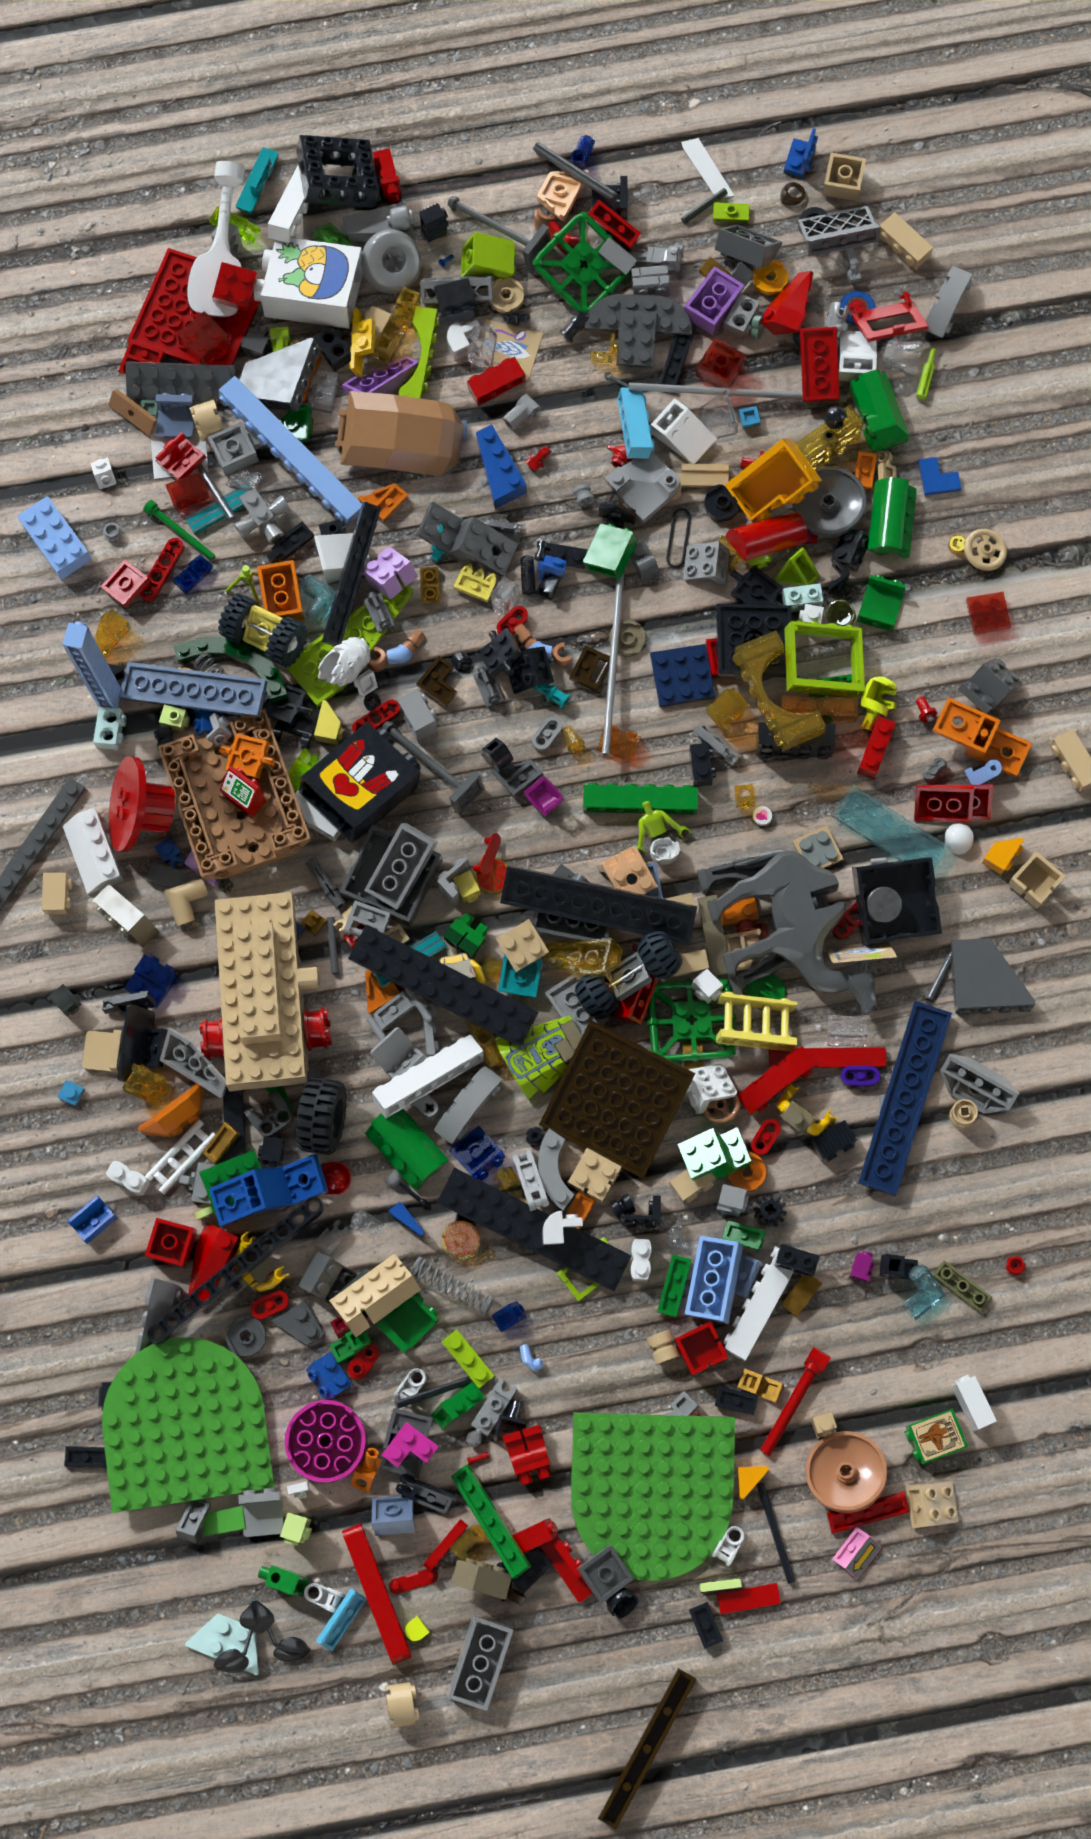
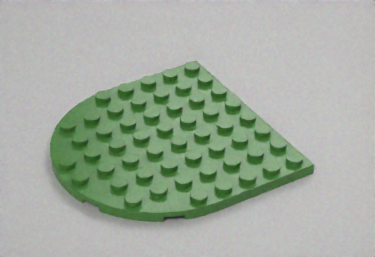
M172 1338L161 1344H152L144 1348L128 1360L119 1370L108 1389L102 1414V1430L112 1513L238 1494L247 1490L257 1491L274 1488L262 1395L254 1376L235 1354L216 1343L204 1339Z
M573 1412L571 1508L579 1535L590 1552L597 1554L609 1544L612 1545L632 1578L646 1581H659L681 1576L703 1563L714 1552L719 1541L722 1540L731 1519L734 1489L735 1417Z

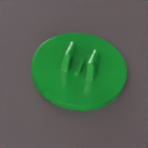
M772 974L748 985L746 993L747 996L780 1000L785 997V986L778 976Z

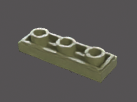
M943 1260L932 1275L934 1279L979 1313L982 1312L992 1298L991 1295L945 1260ZM960 1283L965 1284L964 1290L960 1289Z

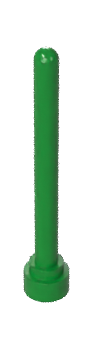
M151 499L145 504L143 511L147 515L156 516L208 559H215L213 552L162 513L156 502Z

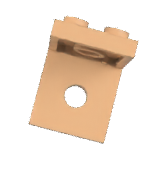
M636 846L630 847L596 866L599 872L607 874L614 888L646 894L658 887ZM630 873L634 874L637 878L636 883L630 885L626 880L627 875Z

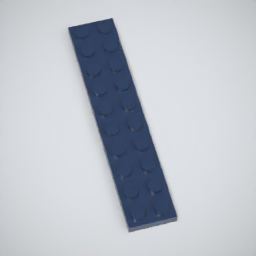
M914 1001L858 1184L892 1196L897 1195L952 1015L951 1012Z

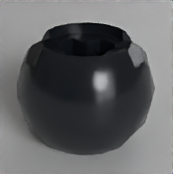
M832 406L827 410L828 414L824 418V422L831 429H840L844 425L843 422L847 418V413L839 406Z

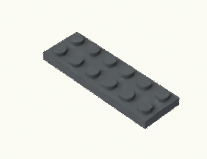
M126 362V396L135 400H156V394H189L193 396L194 402H207L214 399L216 403H221L219 400V389L236 376V365Z

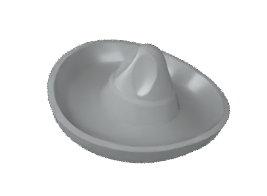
M396 229L379 231L364 246L361 256L362 271L370 285L378 291L388 294L403 293L416 283L421 272L422 263L419 249L414 240L402 231Z

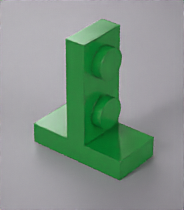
M472 1382L450 1399L440 1403L431 1416L441 1430L444 1431L456 1419L484 1400L485 1397L475 1383Z

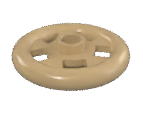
M978 529L967 537L964 544V552L966 558L974 567L983 571H992L1004 563L1007 556V547L1003 538L998 533L990 529ZM981 537L983 541L978 544L975 539ZM992 538L996 544L993 545L988 539ZM976 548L978 555L974 556L972 553V549ZM995 550L1000 552L998 558L993 556ZM982 559H989L990 563H983Z

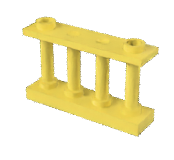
M733 992L721 993L717 999V1004H725L724 1029H721L716 1036V1043L792 1052L797 1046V1038L789 1035V1012H793L796 1008V1001H791L787 998L779 1000L737 995ZM733 1006L744 1007L743 1031L732 1029ZM752 1008L763 1009L761 1034L751 1031ZM770 1010L781 1011L780 1036L770 1033Z

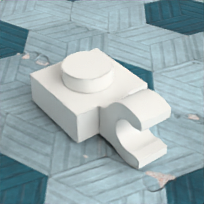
M309 1482L287 1486L288 1494H294V1498L298 1497V1499L307 1498L306 1491H310Z

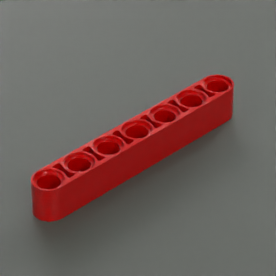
M359 1523L343 1530L342 1534L392 1665L412 1658L411 1651L362 1524Z

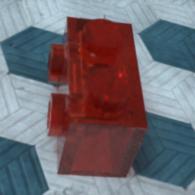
M200 472L165 485L176 511L185 510L190 505L203 503L206 499L210 498Z

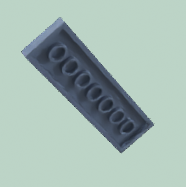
M128 662L119 698L128 701L260 718L268 682L265 679Z

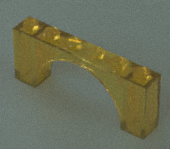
M775 630L735 647L733 660L736 666H740L743 680L747 681L750 685V694L753 698L756 697L758 709L761 714L764 713L768 729L773 730L777 746H781L782 750L785 751L825 734L826 725L818 710L809 713L788 712L776 706L767 697L762 685L763 672L771 661L784 652V644Z

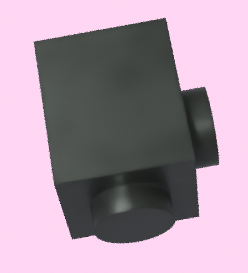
M64 984L48 996L67 1017L74 1015L80 1009L81 1003Z

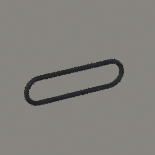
M685 508L676 509L672 516L666 562L673 568L680 567L685 560L691 514ZM678 511H685L688 514L682 560L680 564L673 565L669 561L675 515Z

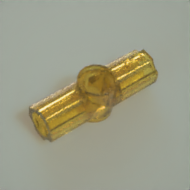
M464 1019L474 1040L482 1048L484 1059L489 1068L493 1069L504 1063L505 1060L492 1034ZM481 1036H488L490 1038L486 1044L479 1042Z

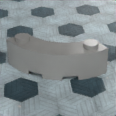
M952 266L946 277L947 280L942 284L936 298L939 301H935L928 314L926 322L929 327L925 331L939 337H943L945 333L949 334L953 325L951 323L952 317L966 290L970 291L973 280H971L972 273Z
M484 1065L474 1075L467 1087L458 1094L454 1100L455 1103L444 1113L434 1131L451 1144L457 1139L462 1140L467 1133L465 1129L477 1112L491 1096L495 1097L501 1090L499 1085L503 1079Z
M548 1129L539 1150V1175L547 1197L558 1210L564 1213L575 1198V1194L562 1181L558 1169L559 1156L565 1145V1139L551 1129Z

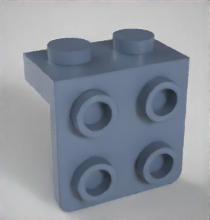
M156 394L155 401L158 407L157 436L159 438H176L182 432L186 438H192L194 420L190 408L195 405L193 396L189 394Z

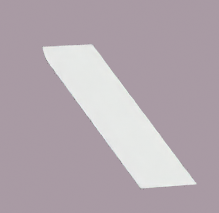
M699 138L681 142L683 149L712 193L716 194L725 188L728 194L723 198L734 196Z

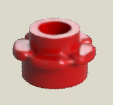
M1012 1256L1007 1259L1006 1270L1012 1273V1275L1018 1276L1025 1270V1263L1021 1257Z

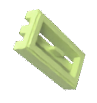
M740 1579L700 1583L699 1585L700 1592L742 1587Z

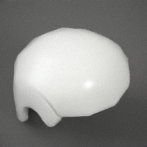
M952 824L945 832V847L954 854L966 853L973 844L974 835L972 830L964 824Z
M670 837L658 838L653 841L650 847L652 859L660 865H669L675 862L680 853L678 841L673 842Z

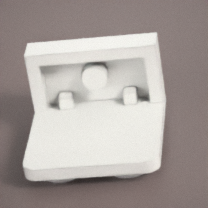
M722 1064L688 1069L696 1073L689 1086L687 1095L691 1106L694 1107L697 1114L704 1113L710 1101L736 1096L737 1091Z

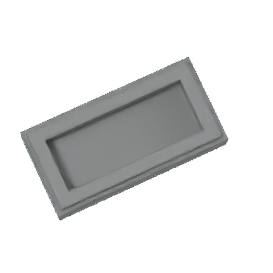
M608 238L598 251L603 258L624 275L637 262L633 256L611 238Z

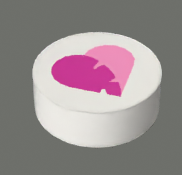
M760 806L754 810L753 821L755 824L766 826L771 822L772 812L769 808Z

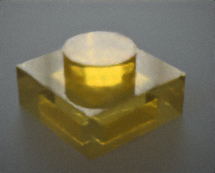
M485 956L482 965L484 976L498 981L503 961Z

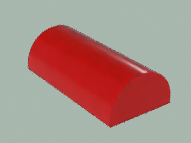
M791 511L727 531L725 539L744 561H748L807 542L808 533L802 516L796 511Z

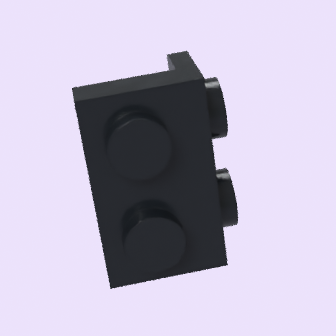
M852 529L841 535L831 561L833 562V559L836 557L843 566H850L853 571L857 572L868 549L869 538L865 532Z

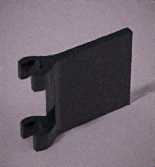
M306 698L303 706L313 710L311 716L300 713L292 726L277 721L273 729L276 741L280 742L284 731L301 736V748L309 749L321 705L317 707L311 699Z

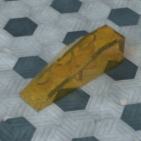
M612 938L546 944L549 953L544 955L543 962L586 975L607 974L620 966L623 948Z

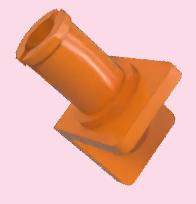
M367 1449L362 1462L354 1471L351 1481L352 1487L369 1493L373 1479L382 1459L378 1458L379 1452L377 1449ZM357 1479H363L367 1485L359 1484Z

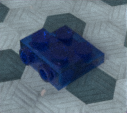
M144 954L135 967L134 974L124 988L132 994L148 991L156 1000L155 1008L158 1009L178 979V976L174 973L176 969L168 964L163 966L159 963L160 959L150 954L148 957Z
M479 1125L449 1150L465 1171L479 1180L486 1179L489 1171L493 1167H500L506 1157L503 1151Z

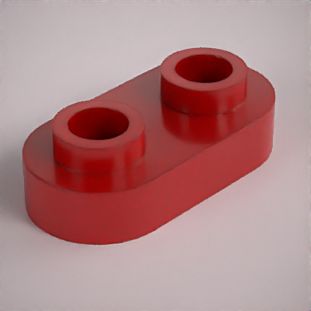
M523 606L513 607L497 623V634L501 633L504 628H508L514 635L516 633L514 629L518 625H524L527 622V610ZM517 615H521V616H522L521 619H516L515 617H516Z
M767 1119L762 1123L751 1142V1150L754 1154L763 1156L769 1152L781 1131V1126L777 1120ZM770 1126L773 1127L774 1132L769 1133L767 1131V1128ZM762 1143L764 1148L758 1149L757 1144Z
M274 1291L255 1300L250 1308L251 1314L256 1319H266L285 1310L289 1305V1297L283 1291ZM278 1298L283 1299V1303L281 1305L276 1304V1300ZM260 1306L265 1308L263 1313L258 1312Z
M370 1343L366 1348L357 1353L348 1365L350 1377L355 1380L365 1378L380 1356L379 1348L375 1344ZM368 1349L373 1351L371 1356H366ZM355 1366L361 1367V1371L359 1373L354 1372Z

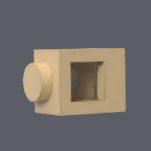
M832 1412L811 1419L817 1439L836 1433L835 1428L837 1426Z

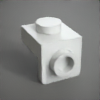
M108 458L99 459L91 463L99 489L116 484Z

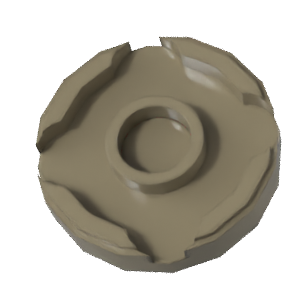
M624 620L620 622L618 655L633 657L644 649L646 632L637 622ZM612 629L609 635L610 646L612 639Z

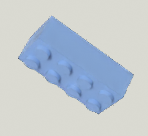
M48 496L17 515L21 525L61 580L92 560L88 551Z
M700 1236L685 1315L690 1318L729 1324L743 1245L735 1241Z

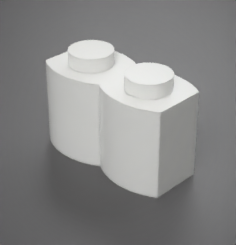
M113 1161L106 1172V1175L118 1185L125 1186L136 1195H144L150 1185V1182L142 1174L131 1171L126 1165L118 1161Z
M634 1239L631 1249L633 1259L630 1271L633 1281L647 1282L651 1270L649 1262L651 1243L649 1239Z

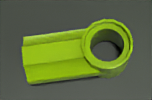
M289 326L270 328L273 352L288 347V343H290Z

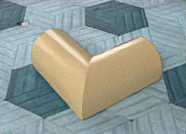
M202 878L164 891L177 927L196 920L189 902L207 896L206 886Z

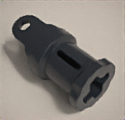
M580 312L577 316L572 317L570 323L564 330L561 329L560 333L568 341L572 342L573 337L585 328L589 314L587 312Z

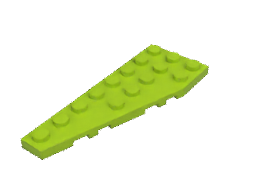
M400 579L398 581L402 590L391 600L381 593L393 621L414 593L410 585L408 584L405 587ZM364 604L350 614L343 641L352 637L364 638L371 653L388 629L377 632ZM323 635L305 647L304 651L300 653L299 659H296L294 664L292 663L290 667L286 668L300 687L307 691L308 697L317 707L322 705L323 700H329L349 684L347 683L339 687L338 684L325 682L326 679L321 680L318 678L320 663L334 649L333 646L322 643Z

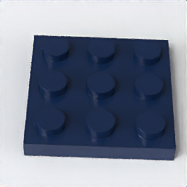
M705 644L650 652L659 707L715 699Z

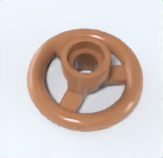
M736 1094L735 1097H732L734 1109L731 1114L727 1110V1098L709 1102L707 1108H712L716 1114H723L725 1118L712 1116L707 1108L703 1113L704 1116L716 1124H725L732 1121L740 1109L738 1095ZM717 1103H723L724 1107L718 1108Z

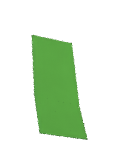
M242 1506L209 1512L203 1523L204 1532L202 1537L245 1529Z

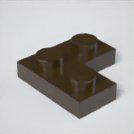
M438 656L416 683V686L444 707H447L457 695V691L444 682L453 671L454 666Z

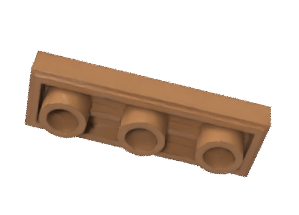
M118 389L113 390L108 405L148 436L152 435L158 419Z

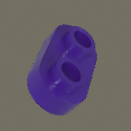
M847 1066L842 1070L840 1079L846 1086H874L880 1079V1073L874 1066ZM847 1074H852V1075H853V1079H852V1080L847 1079L846 1075H847ZM871 1074L873 1076V1079L868 1080L866 1078V1075Z

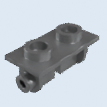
M492 520L484 522L511 540L520 542L522 524Z
M369 593L368 598L363 601L377 632L379 633L395 626L381 593Z
M485 667L478 668V672L473 674V677L486 707L504 701L496 680L489 674L488 669H485Z

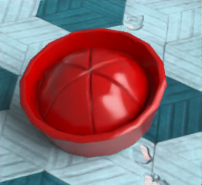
M329 1162L322 1167L328 1188L326 1194L331 1196L340 1195L349 1188L351 1173L343 1163Z

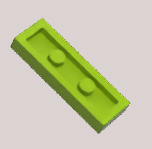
M457 1329L442 1341L443 1345L479 1389L494 1377V1374Z

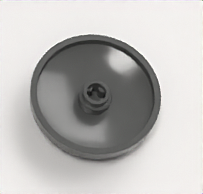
M826 466L814 469L822 479L818 484L819 488L812 493L807 492L804 495L805 499L800 503L792 504V511H796L802 516L807 531L814 535L836 537L851 531L861 521L866 508V493L862 483L854 474L843 468Z

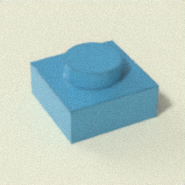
M757 406L739 409L738 413L742 429L760 426L761 421Z
M66 1080L58 1098L77 1106L85 1089Z

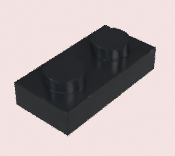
M719 1386L714 1406L754 1416L758 1395Z
M708 1602L689 1609L704 1649L723 1642Z

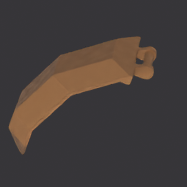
M349 391L347 410L339 409L338 415L340 420L335 447L342 448L340 465L383 468L442 477L459 463L464 425L449 403L393 394Z

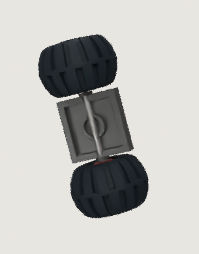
M655 931L645 935L638 944V951L606 971L609 980L601 972L587 973L578 980L575 986V993L589 1016L594 1019H604L611 1016L617 1010L621 1001L653 981L650 973L657 979H665L675 975L682 965V957L666 933Z

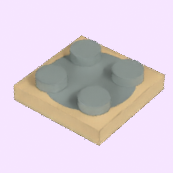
M827 826L792 840L796 852L806 857L815 866L825 869L843 861V857Z

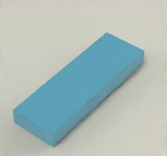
M351 1588L316 1641L333 1651L367 1598Z

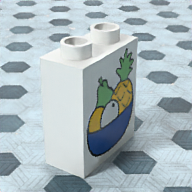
M291 238L289 243L275 240L273 250L265 249L263 253L262 270L266 272L265 280L257 279L254 288L255 301L262 302L264 316L349 329L363 276L361 247Z

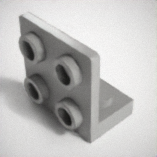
M719 541L688 545L683 579L685 581L711 578L719 585L726 584L730 549Z
M466 856L463 859L459 858L452 865L453 868L448 872L444 871L441 873L437 881L440 893L454 907L460 903V894L458 887L453 882V878L470 869L469 859Z

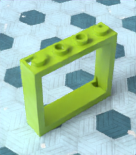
M801 620L797 622L791 621L784 628L787 692L858 698L865 692L862 628L852 627V625L838 626L835 623L820 624L815 621L806 623ZM795 634L849 639L852 683L797 678Z

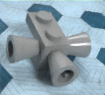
M255 488L239 496L240 501L251 517L234 523L242 539H245L256 528L260 534L265 533L270 545H273L285 535L276 526L274 518L291 511L282 495L269 507H267Z

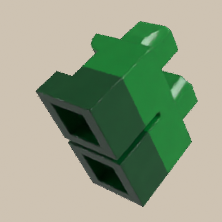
M465 913L460 919L456 918L443 934V939L454 948H459L460 952L466 953L470 959L474 960L477 952L486 942L485 937L489 928L480 923L476 930L472 929L470 926L474 922V918Z

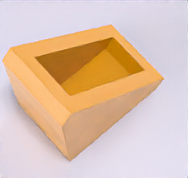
M767 1466L737 1468L738 1491L741 1500L748 1495L770 1468Z

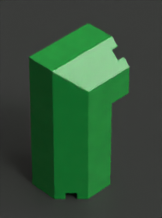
M880 370L869 371L859 375L860 380L857 382L855 379L852 380L849 388L861 423L866 425L865 429H863V435L868 448L872 449V452L907 443L909 434L886 371H882V374Z

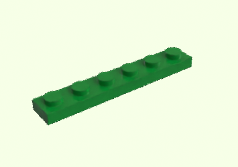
M466 1464L453 1474L451 1478L513 1579H516L528 1570L531 1565L472 1468Z

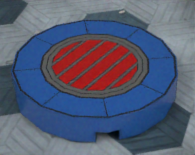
M863 291L849 292L840 301V308L848 306V315L845 323L857 326L851 317L852 313H855L854 309L850 310L853 302L861 304V311L876 307L872 297Z

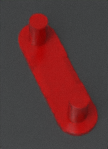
M493 833L491 837L484 839V843L488 844L480 864L473 866L474 872L480 871L482 875L489 873L501 844V837L498 833Z
M428 1569L394 1578L389 1583V1589L392 1593L399 1594L435 1583L438 1579V1572L435 1569L431 1572Z

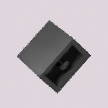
M317 1251L298 1287L332 1306L329 1300L335 1297L357 1274L331 1257Z

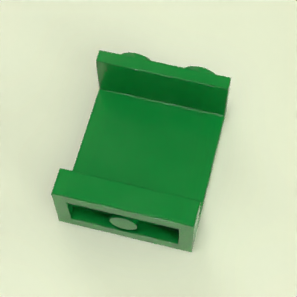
M870 575L856 622L892 632L906 585L898 580L890 581L880 575Z
M418 1292L395 1308L384 1320L381 1319L376 1324L404 1354L439 1321L436 1317L438 1313L431 1306L427 1308L422 1303L424 1298Z

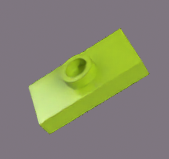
M714 202L713 222L748 223L749 204Z

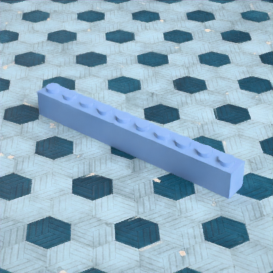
M236 376L219 389L220 402L224 406L228 405L237 419L241 418L244 421L245 427L250 432L253 431L263 445L266 444L270 448L273 456L279 457L283 461V465L287 470H292L296 474V478L300 483H305L309 487L308 489L314 497L318 496L322 500L321 503L327 510L331 509L335 513L334 516L337 520L340 519V522L347 526L359 515L361 502Z
M68 622L62 645L98 708H119L121 687L88 626L81 622H75V624Z

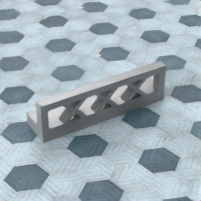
M494 274L423 278L420 281L422 303H438L436 296L426 299L425 289L432 288L434 290L436 285L469 278L473 294L477 295L474 296L475 301L493 300L492 284L494 283ZM488 285L489 295L482 296L476 290L480 286Z

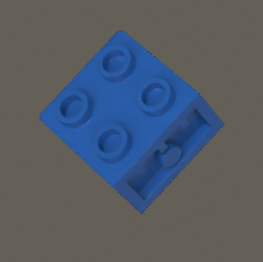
M815 128L812 129L808 142L793 138L784 166V173L804 178L806 171H810L812 156L815 155L818 136L815 135Z

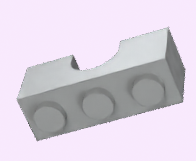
M723 1184L716 1211L739 1217L740 1213H744L749 1199V1196L746 1195L747 1190Z

